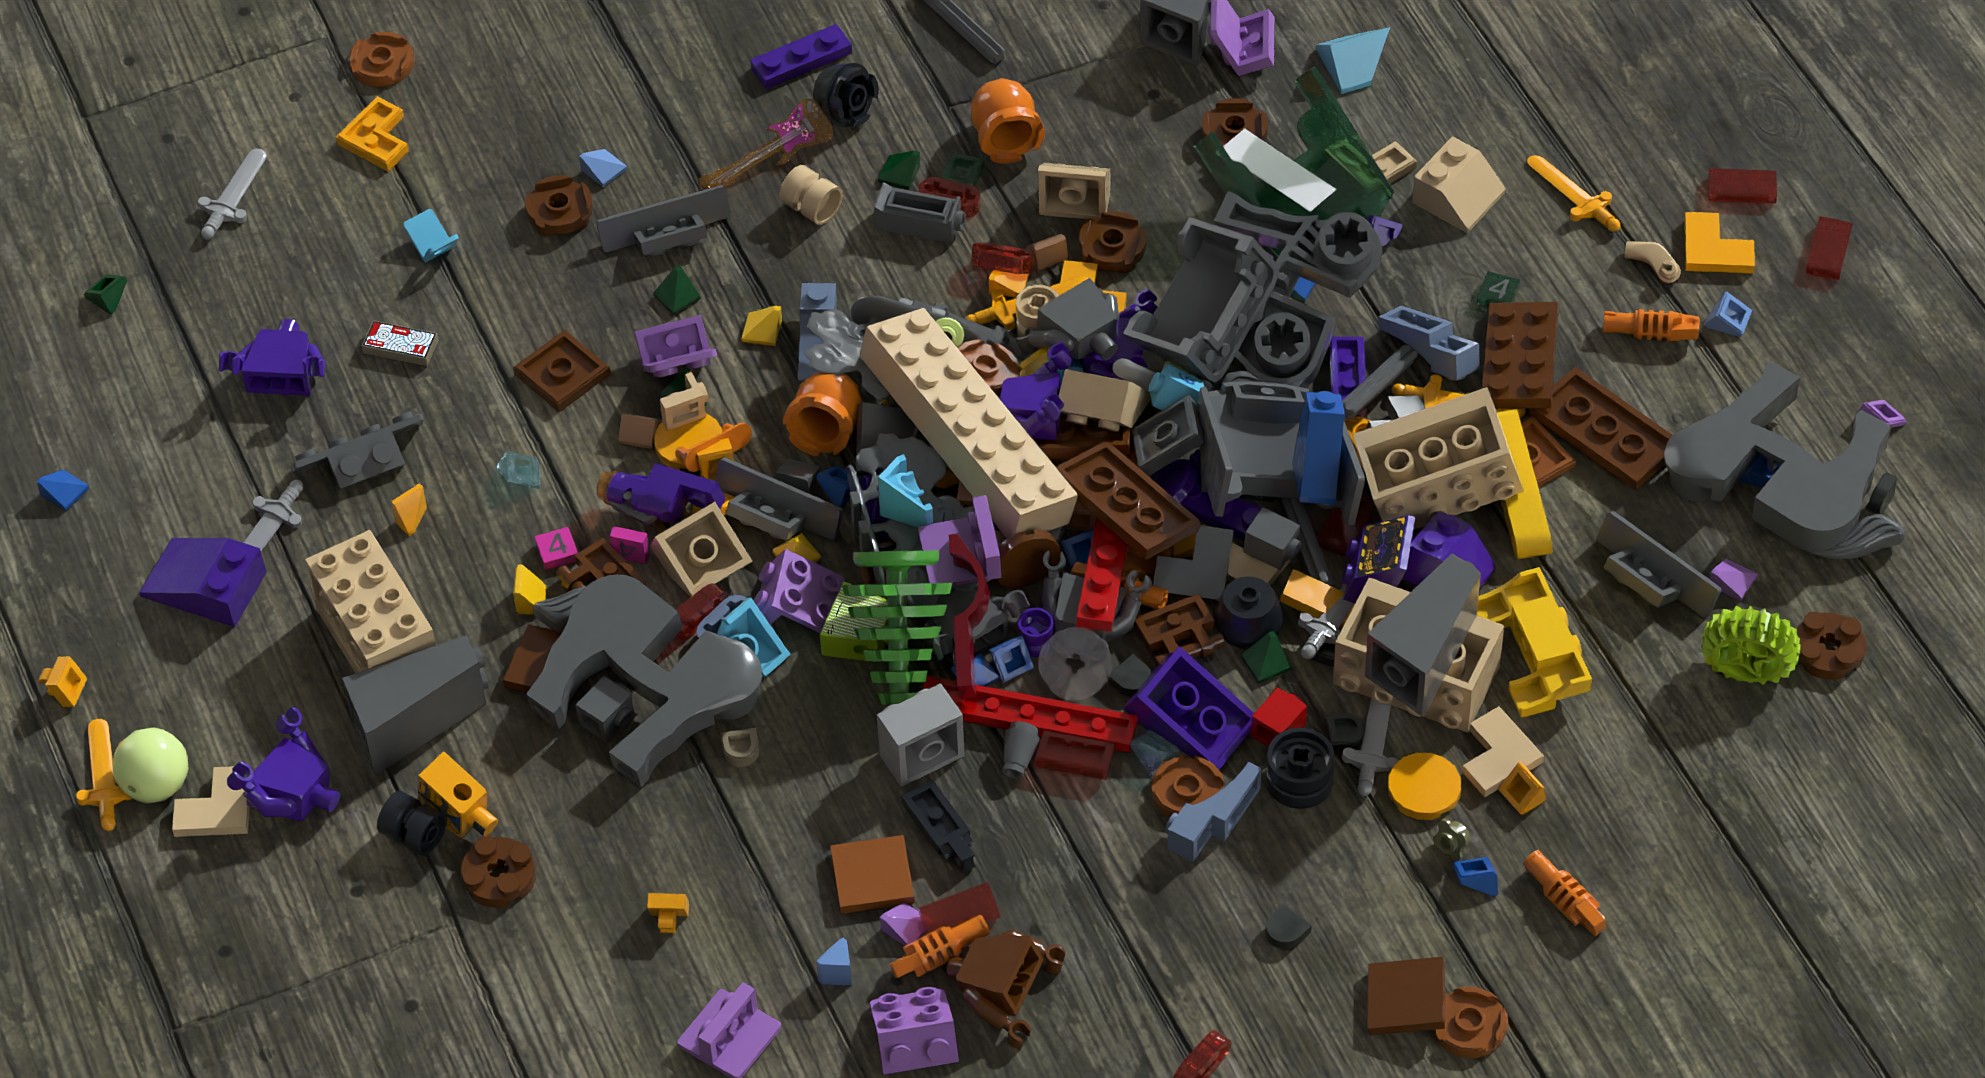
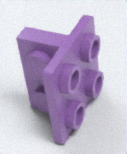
M742 982L734 993H729L724 989L718 990L678 1039V1047L730 1078H742L779 1033L781 1023L758 1010L755 989Z

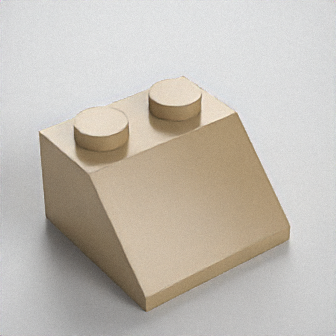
M1452 136L1414 176L1412 203L1468 233L1505 194L1506 188L1479 150Z
M1052 163L1039 165V215L1078 219L1092 218V220L1101 218V213L1107 212L1110 169Z
M1065 369L1059 398L1064 403V407L1060 411L1067 415L1066 421L1080 425H1086L1087 420L1098 421V427L1111 431H1119V426L1132 428L1151 400L1149 391L1130 381Z
M716 502L655 536L650 546L669 577L691 598L752 563L750 556Z

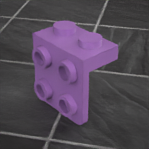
M1211 0L1208 3V10L1211 16V26H1208L1209 39L1213 45L1217 44L1222 52L1225 63L1231 65L1238 76L1274 65L1275 17L1269 9L1239 18L1227 0Z
M701 315L634 331L643 371L653 372L654 377L678 373L677 366L686 364L687 368L691 369L711 364L710 357L717 356L716 349L709 348Z
M785 549L772 562L768 561L763 566L759 575L762 585L754 599V603L770 625L779 616L783 615L821 633L843 582L846 581L843 576Z
M924 987L915 993L903 995L889 993L870 1002L878 1036L883 1074L959 1062L954 1021L943 989Z

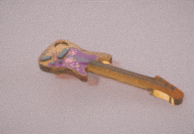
M802 100L791 110L785 120L767 126L766 130L773 131L777 137L727 168L722 167L710 175H702L698 180V184L702 188L731 185L734 182V178L779 150L782 156L777 165L781 166L788 162L803 147L815 146L828 141L833 136L832 125L814 100Z

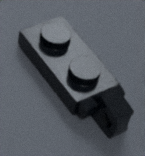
M933 780L901 796V803L944 860L952 857L953 862L962 873L976 867L973 858L975 854L970 849L974 845L970 837V829Z

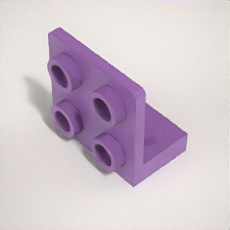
M987 495L972 498L973 512L967 513V518L923 525L918 528L922 551L939 550L938 563L926 565L929 583H952V586L978 582L977 578L969 571L954 566L953 556L950 555L949 551L950 534H958L981 565L986 580L1001 578L1000 553Z

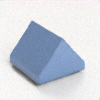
M839 939L817 959L818 981L821 984L852 985L846 939Z

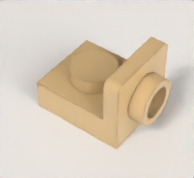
M692 372L685 374L686 390L672 393L660 399L662 421L667 431L706 417L705 402L709 401L708 393L703 382H696Z

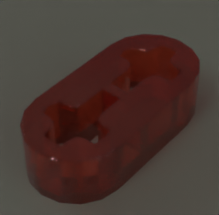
M939 177L927 178L919 185V193L932 195L936 192L935 196L956 199L957 196L960 197L961 211L965 212V218L973 217L980 211V192L972 185Z
M986 242L975 243L972 245L971 264L976 267L1007 273L1029 274L1033 272L1035 254L1030 250Z
M711 583L704 586L680 605L676 610L679 613L683 629L677 634V637L681 640H687L694 636L700 622L724 599L729 597L728 594L716 584Z
M1212 1030L1181 1063L1173 1078H1208L1227 1056L1231 1048V1040L1218 1031Z

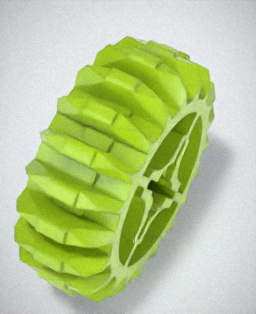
M1735 606L1733 611L1723 609L1721 614H1713L1711 621L1707 622L1702 635L1701 654L1705 656V663L1712 665V671L1722 672L1725 678L1732 677L1737 681L1759 682L1764 685L1768 680L1778 683L1781 677H1789L1790 671L1795 670V665L1798 663L1801 645L1799 644L1800 638L1797 636V629L1790 627L1789 620H1780L1779 613H1766L1765 608L1758 611L1754 610L1751 606L1748 609H1741Z

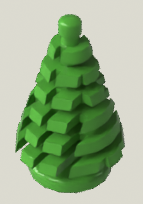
M939 550L853 552L855 565L860 567L880 566L886 572V584L842 585L845 596H887V605L847 607L851 618H888V627L854 628L855 634L860 640H888V649L863 650L866 661H889V671L870 672L872 683H889V693H878L881 704H899L914 697L918 692H909V683L926 681L928 670H909L908 661L930 660L933 648H908V639L938 638L942 627H908L907 617L944 616L947 605H907V595L950 594L952 583H908L907 572L911 566L935 565L938 563Z

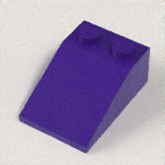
M171 538L139 594L140 597L235 627L267 571L261 550L258 547L230 538Z
M1180 646L1161 661L1123 708L1128 714L1138 715V723L1149 733L1192 758L1194 756L1205 758L1215 764L1218 770H1220L1251 731L1252 715L1254 714L1253 711Z

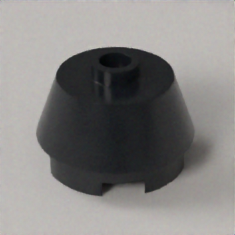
M859 63L829 66L816 79L813 89V100L818 110L822 111L836 126L857 127L865 123L871 116L867 112L871 106L872 99H878V82L876 77L869 74L866 68Z
M1247 576L1237 578L1226 586L1214 604L1212 615L1214 624L1224 640L1235 647L1244 648V644H1255L1269 632L1274 631L1277 635L1283 624L1284 609L1274 590L1267 582L1257 577Z

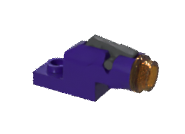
M656 463L649 476L630 475L615 470L604 472L597 485V496L603 499L605 504L612 506L614 510L644 525H649L655 520L677 523L688 502L702 509L716 502L719 509H721L725 501V496L716 481Z

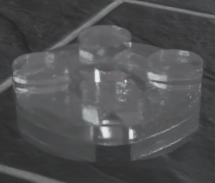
M1068 627L1058 631L1041 649L1038 662L1039 672L1042 679L1044 678L1046 684L1055 695L1068 700L1085 699L1097 693L1110 677L1112 656L1108 643L1094 631L1083 627ZM1074 653L1079 654L1080 660L1085 662V668H1079L1077 673L1071 672V666L1066 664V659L1073 658Z

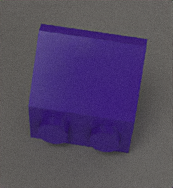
M1439 511L1411 542L1407 569L1402 579L1418 586L1453 553L1462 560L1471 562L1481 572L1480 590L1495 572L1496 565L1471 524L1458 519L1454 515Z

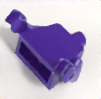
M1144 289L1140 291L1135 298L1136 304H1132L1119 313L1116 335L1113 338V341L1118 345L1115 355L1108 360H1102L1095 351L1082 358L1083 373L1124 380L1113 372V364L1122 358L1148 368L1147 363L1142 358L1144 349L1130 342L1123 333L1130 318L1137 312L1146 311L1154 315L1158 307L1154 303L1157 300V296L1151 290Z
M292 319L281 320L278 330H260L255 340L251 341L239 353L224 351L219 354L218 371L231 370L235 375H238L239 371H241L247 393L311 396L312 376L325 377L326 362L318 347L309 343L308 334L304 331H299V324Z
M1062 342L1054 344L1049 349L1047 356L1051 362H1045L1034 374L1003 380L1001 396L998 398L1031 438L1057 440L1060 410L1064 407V403L1059 398L1061 381L1060 373H1058L1057 369L1065 370L1071 364L1070 351Z
M290 707L286 711V717L281 714L275 723V727L280 733L290 734L292 738L289 740L284 737L254 772L249 764L245 762L237 763L232 768L233 772L227 777V785L232 790L243 789L246 805L257 809L264 817H286L301 821L306 818L315 806L332 812L339 803L340 793L329 788V766L305 731L301 732L298 728L302 722V714L294 707Z

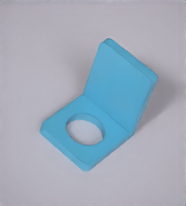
M432 209L416 215L403 224L405 231L425 263L454 248L459 239L457 234L448 237Z

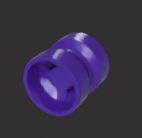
M1042 608L1025 610L1018 618L1019 635L1023 636L1030 657L1038 658L1050 653L1054 645V621L1052 615Z

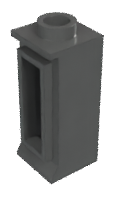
M883 182L874 204L875 229L952 244L956 232L962 231L965 223L966 214L964 211H961V200L958 196L956 199L893 188Z

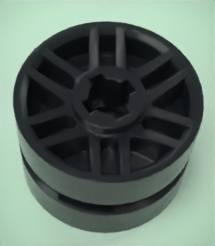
M1309 728L1285 730L1271 741L1267 752L1266 784L1269 793L1276 801L1290 808L1306 809L1320 804L1329 796L1333 786L1335 758L1334 749L1330 741L1323 734Z

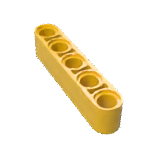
M1514 409L1497 412L1524 490L1508 499L1500 500L1515 558L1518 560L1552 554L1551 534L1518 411Z

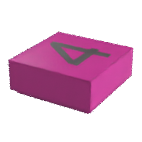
M569 527L535 536L536 546L545 570L576 562L575 555L578 552Z
M613 527L610 534L611 546L625 560L646 564L650 556L647 534L621 527Z

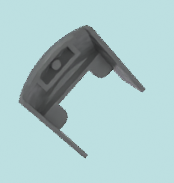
M1254 381L1222 383L1221 390L1208 392L1206 386L1200 388L1198 415L1205 442L1199 446L1201 492H1208L1215 516L1223 517L1226 502L1239 498L1241 495L1298 498L1292 459L1305 394L1309 392V389L1286 384ZM1344 422L1334 505L1316 503V505L1324 509L1341 508L1346 525L1354 526L1365 476Z

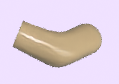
M1627 241L1625 248L1626 259L1638 260L1649 264L1664 283H1674L1679 279L1681 274L1680 267L1662 245L1656 242Z

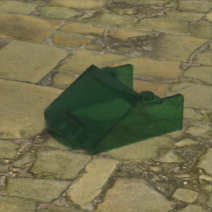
M1316 67L1295 79V83L1311 109L1305 112L1297 122L1298 134L1308 150L1293 159V161L1336 190L1311 212L1264 180L1257 183L1243 163L1231 160L1214 132L1194 143L1195 149L1225 196L1229 191L1251 205L1276 209L1288 215H1318L1319 220H1328L1335 214L1352 212L1367 220L1369 215L1381 217V213L1394 194L1393 188ZM1269 247L1277 255V257H1279V255L1283 251L1280 249Z

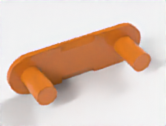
M726 423L722 427L721 434L709 440L706 439L689 449L679 446L676 449L675 455L683 460L684 467L691 472L698 471L700 469L698 452L725 438H729L732 451L735 452L749 443L752 435L751 427L746 423H738L734 426Z

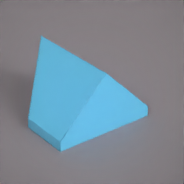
M1390 27L1344 36L1316 45V51L1341 94L1371 86Z
M904 454L896 457L878 477L880 516L918 528L923 525L933 524V508L930 503L923 506L918 497L923 495L924 491L919 489L913 471L907 472V460Z
M747 598L722 620L717 632L718 635L740 641L751 648L759 659L762 677H766L791 655L752 598Z

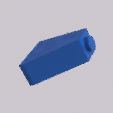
M1327 391L1318 393L1306 392L1292 459L1299 502L1331 505L1335 503L1345 417L1342 398L1339 394Z

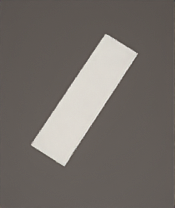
M1245 128L1219 150L1310 212L1336 190Z

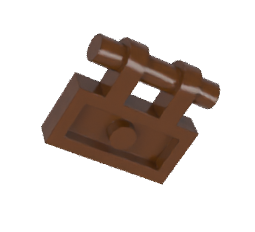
M603 537L575 555L578 568L571 571L564 565L556 571V576L562 581L561 586L566 592L585 587L584 583L590 579L594 582L599 578L609 575H627L639 580L646 586V580Z
M1199 594L1138 616L1135 620L1134 627L1148 652L1150 653L1161 648L1165 652V654L1154 657L1156 667L1167 655L1178 648L1177 642L1192 637L1194 643L1181 648L1192 658L1199 655L1202 658L1212 655L1215 649L1225 646L1221 633L1208 637L1205 632L1214 628V618Z

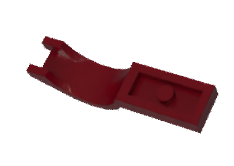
M950 534L949 551L950 555L953 556L954 566L966 569L978 580V590L972 604L963 613L953 617L957 687L962 699L976 698L972 629L980 624L988 611L990 592L979 562L958 534Z

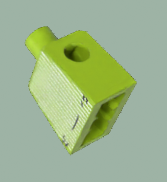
M843 582L842 585H852V584L847 583V582ZM841 586L820 633L822 655L866 661L863 650L885 649L888 640H860L857 638L854 628L888 627V618H851L847 607L887 605V600L880 596H845Z

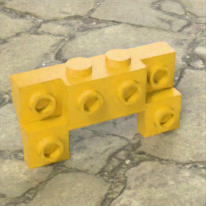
M1540 567L1519 572L1502 586L1479 596L1477 616L1502 624L1504 628H1511L1531 672L1528 676L1509 682L1508 690L1521 718L1555 709L1556 700L1591 691L1592 677L1581 656L1580 641L1576 635H1571L1568 628L1569 623L1566 611L1563 607H1558Z

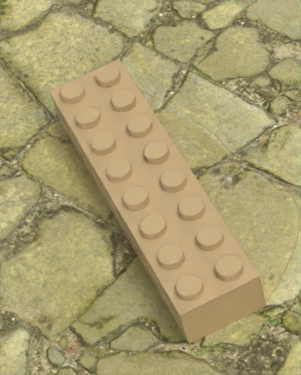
M925 308L866 327L859 356L973 497L987 495L992 521L1007 539L1021 532L1029 535L1034 534L1033 530L1041 529L1047 532L1069 524L1078 494Z

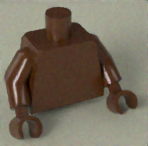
M1010 930L994 937H979L975 939L965 958H950L947 964V975L950 979H956V983L963 993L964 1001L982 1019L998 1030L1002 1027L1008 1032V1043L1014 1048H1022L1024 1042L1014 1032L1020 1031L1030 1037V1026L1025 1020L1017 1019L1012 1021L1009 1019V1016H1017L1041 964L1044 970L1050 974L1061 972V962L1064 961L1065 950L1058 944L1050 945L1047 948L1042 947L1043 942L1016 930Z

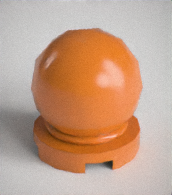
M1000 78L986 82L976 92L970 103L971 122L978 132V142L981 150L989 155L993 162L1007 164L1021 161L1022 154L1027 153L1033 147L1035 151L1040 148L1044 141L1045 129L1039 115L1035 112L1034 100L1019 82Z
M816 371L799 385L796 397L790 402L783 418V425L786 424V428L790 433L788 438L790 442L799 450L812 456H819L820 452H833V455L841 452L851 437L853 427L857 424L858 404L863 402L858 385L845 373L836 375Z

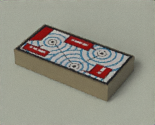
M373 320L363 341L362 350L364 354L428 366L439 341L438 334Z

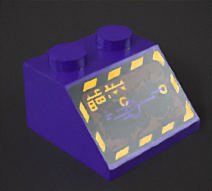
M1406 515L1364 525L1357 539L1353 537L1350 539L1345 557L1350 559V563L1346 564L1340 584L1345 585L1343 600L1355 604L1368 578L1398 587L1407 569L1415 523L1414 516Z

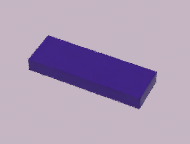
M1332 337L1329 344L1331 393L1341 395L1342 400L1366 379L1364 337ZM1367 406L1355 417H1366Z

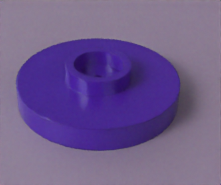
M1177 459L1153 473L1150 478L1181 503L1193 489L1197 480V471L1188 460Z

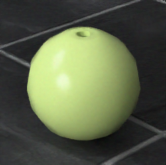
M158 728L135 730L119 743L112 761L113 776L119 788L129 797L143 803H154L168 799L182 787L189 769L187 753L181 742L172 734Z

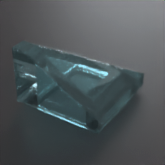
M506 451L497 464L498 470L505 480L539 489L541 485L538 458Z
M1151 730L1132 740L1130 744L1146 772L1151 777L1154 776V772L1163 762L1173 758L1179 750L1176 745Z

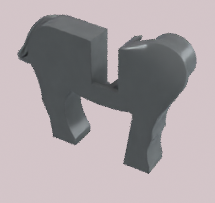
M1228 191L1214 219V225L1251 236L1259 244L1283 251L1275 262L1278 267V277L1275 286L1231 362L1240 371L1227 373L1222 383L1254 381L1307 388L1315 380L1336 329L1335 317L1291 299L1294 288L1299 278L1302 277L1351 298L1377 271L1382 257L1380 238L1364 217L1352 212L1338 213L1331 216L1328 220H1319L1318 215L1293 216L1276 209L1251 205L1238 195Z
M1771 361L1765 367L1760 379L1752 387L1743 391L1733 403L1711 416L1680 429L1669 439L1666 445L1664 461L1669 470L1668 483L1678 496L1690 501H1706L1710 499L1722 502L1759 456L1768 459L1767 469L1774 471L1780 465L1781 467L1756 495L1751 519L1795 547L1809 553L1831 559H1850L1866 556L1880 549L1899 545L1904 540L1905 531L1901 525L1883 514L1867 516L1858 523L1862 501L1871 489L1875 466L1887 448L1891 425L1860 410L1855 416L1849 446L1839 456L1822 464L1795 443L1764 428L1796 400L1800 381L1799 376Z
M627 575L605 576L595 580L588 586L573 589L555 598L536 602L533 606V614L540 622L556 633L562 632L550 649L542 673L526 694L531 710L559 730L566 722L569 705L578 688L589 677L606 667H610L626 685L640 696L660 707L609 751L614 769L641 788L649 780L652 771L662 759L676 751L694 733L715 725L713 716L725 720L737 719L748 714L757 703L762 680L761 665L753 650L740 641L705 631L669 672L653 662L683 628L678 611L633 577Z

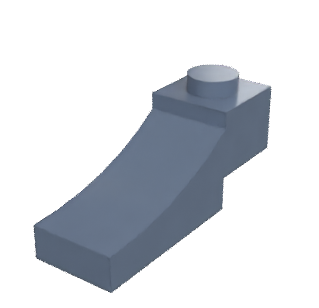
M802 283L798 387L806 378L817 371L809 364L810 360L806 358L804 352L815 344H823V341L807 328L812 312L821 314L825 310L837 309L836 283Z
M1399 306L1378 317L1379 330L1399 338L1415 349L1431 365V372L1443 375L1448 380L1457 381L1480 369L1479 343L1453 335L1452 322L1404 306Z
M1248 762L1236 778L1218 793L1195 805L1186 802L1179 814L1173 813L1165 828V833L1168 834V850L1194 862L1211 836L1225 842L1261 789V768Z

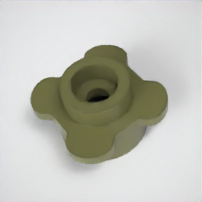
M1443 819L1438 823V834L1433 836L1434 844L1443 853L1449 854L1452 860L1459 861L1463 858L1462 850L1470 844L1469 832L1463 824Z

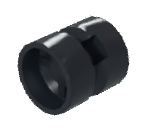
M397 791L388 798L377 819V830L380 834L396 842L402 841L404 847L422 856L428 855L435 849L447 825V817L444 813L427 804L422 805L420 800L403 791Z

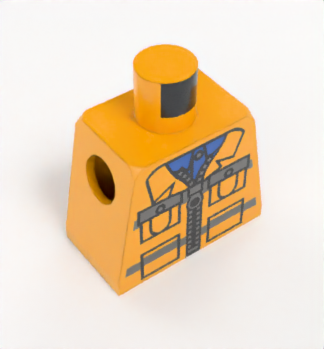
M444 751L418 775V800H420L422 805L427 804L444 813L447 817L446 828L458 837H464L474 828L484 837L488 836L495 829L498 819L487 811V791Z

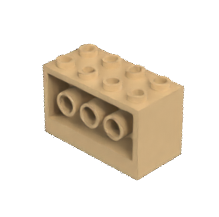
M1487 387L1353 434L1370 491L1382 521L1411 515L1415 517L1414 530L1426 526L1439 511L1457 515L1466 511H1474L1480 506L1497 500L1508 499L1524 491L1502 424Z
M371 530L305 559L316 609L355 673L436 646L432 627Z
M1368 578L1335 642L1333 684L1340 686L1348 692H1356L1370 698L1372 696L1375 701L1381 704H1391L1408 711L1414 716L1421 717V715L1365 677L1368 633L1411 593ZM1476 616L1423 717L1437 721L1447 728L1459 729L1468 733L1470 723L1474 721L1500 668L1504 625Z

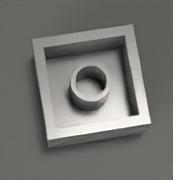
M941 683L930 689H923L915 694L914 697L899 704L890 705L877 714L880 757L901 787L965 756L963 714Z

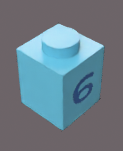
M1167 363L1161 373L1157 372L1153 376L1149 384L1152 405L1160 410H1164L1190 395L1196 402L1198 410L1199 390L1201 387H1204V383L1202 380Z

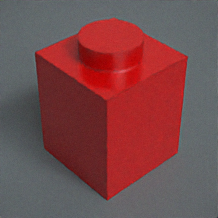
M1277 687L1252 715L1251 737L1269 747L1271 741L1281 732L1292 728H1305L1307 705L1298 696L1288 694Z

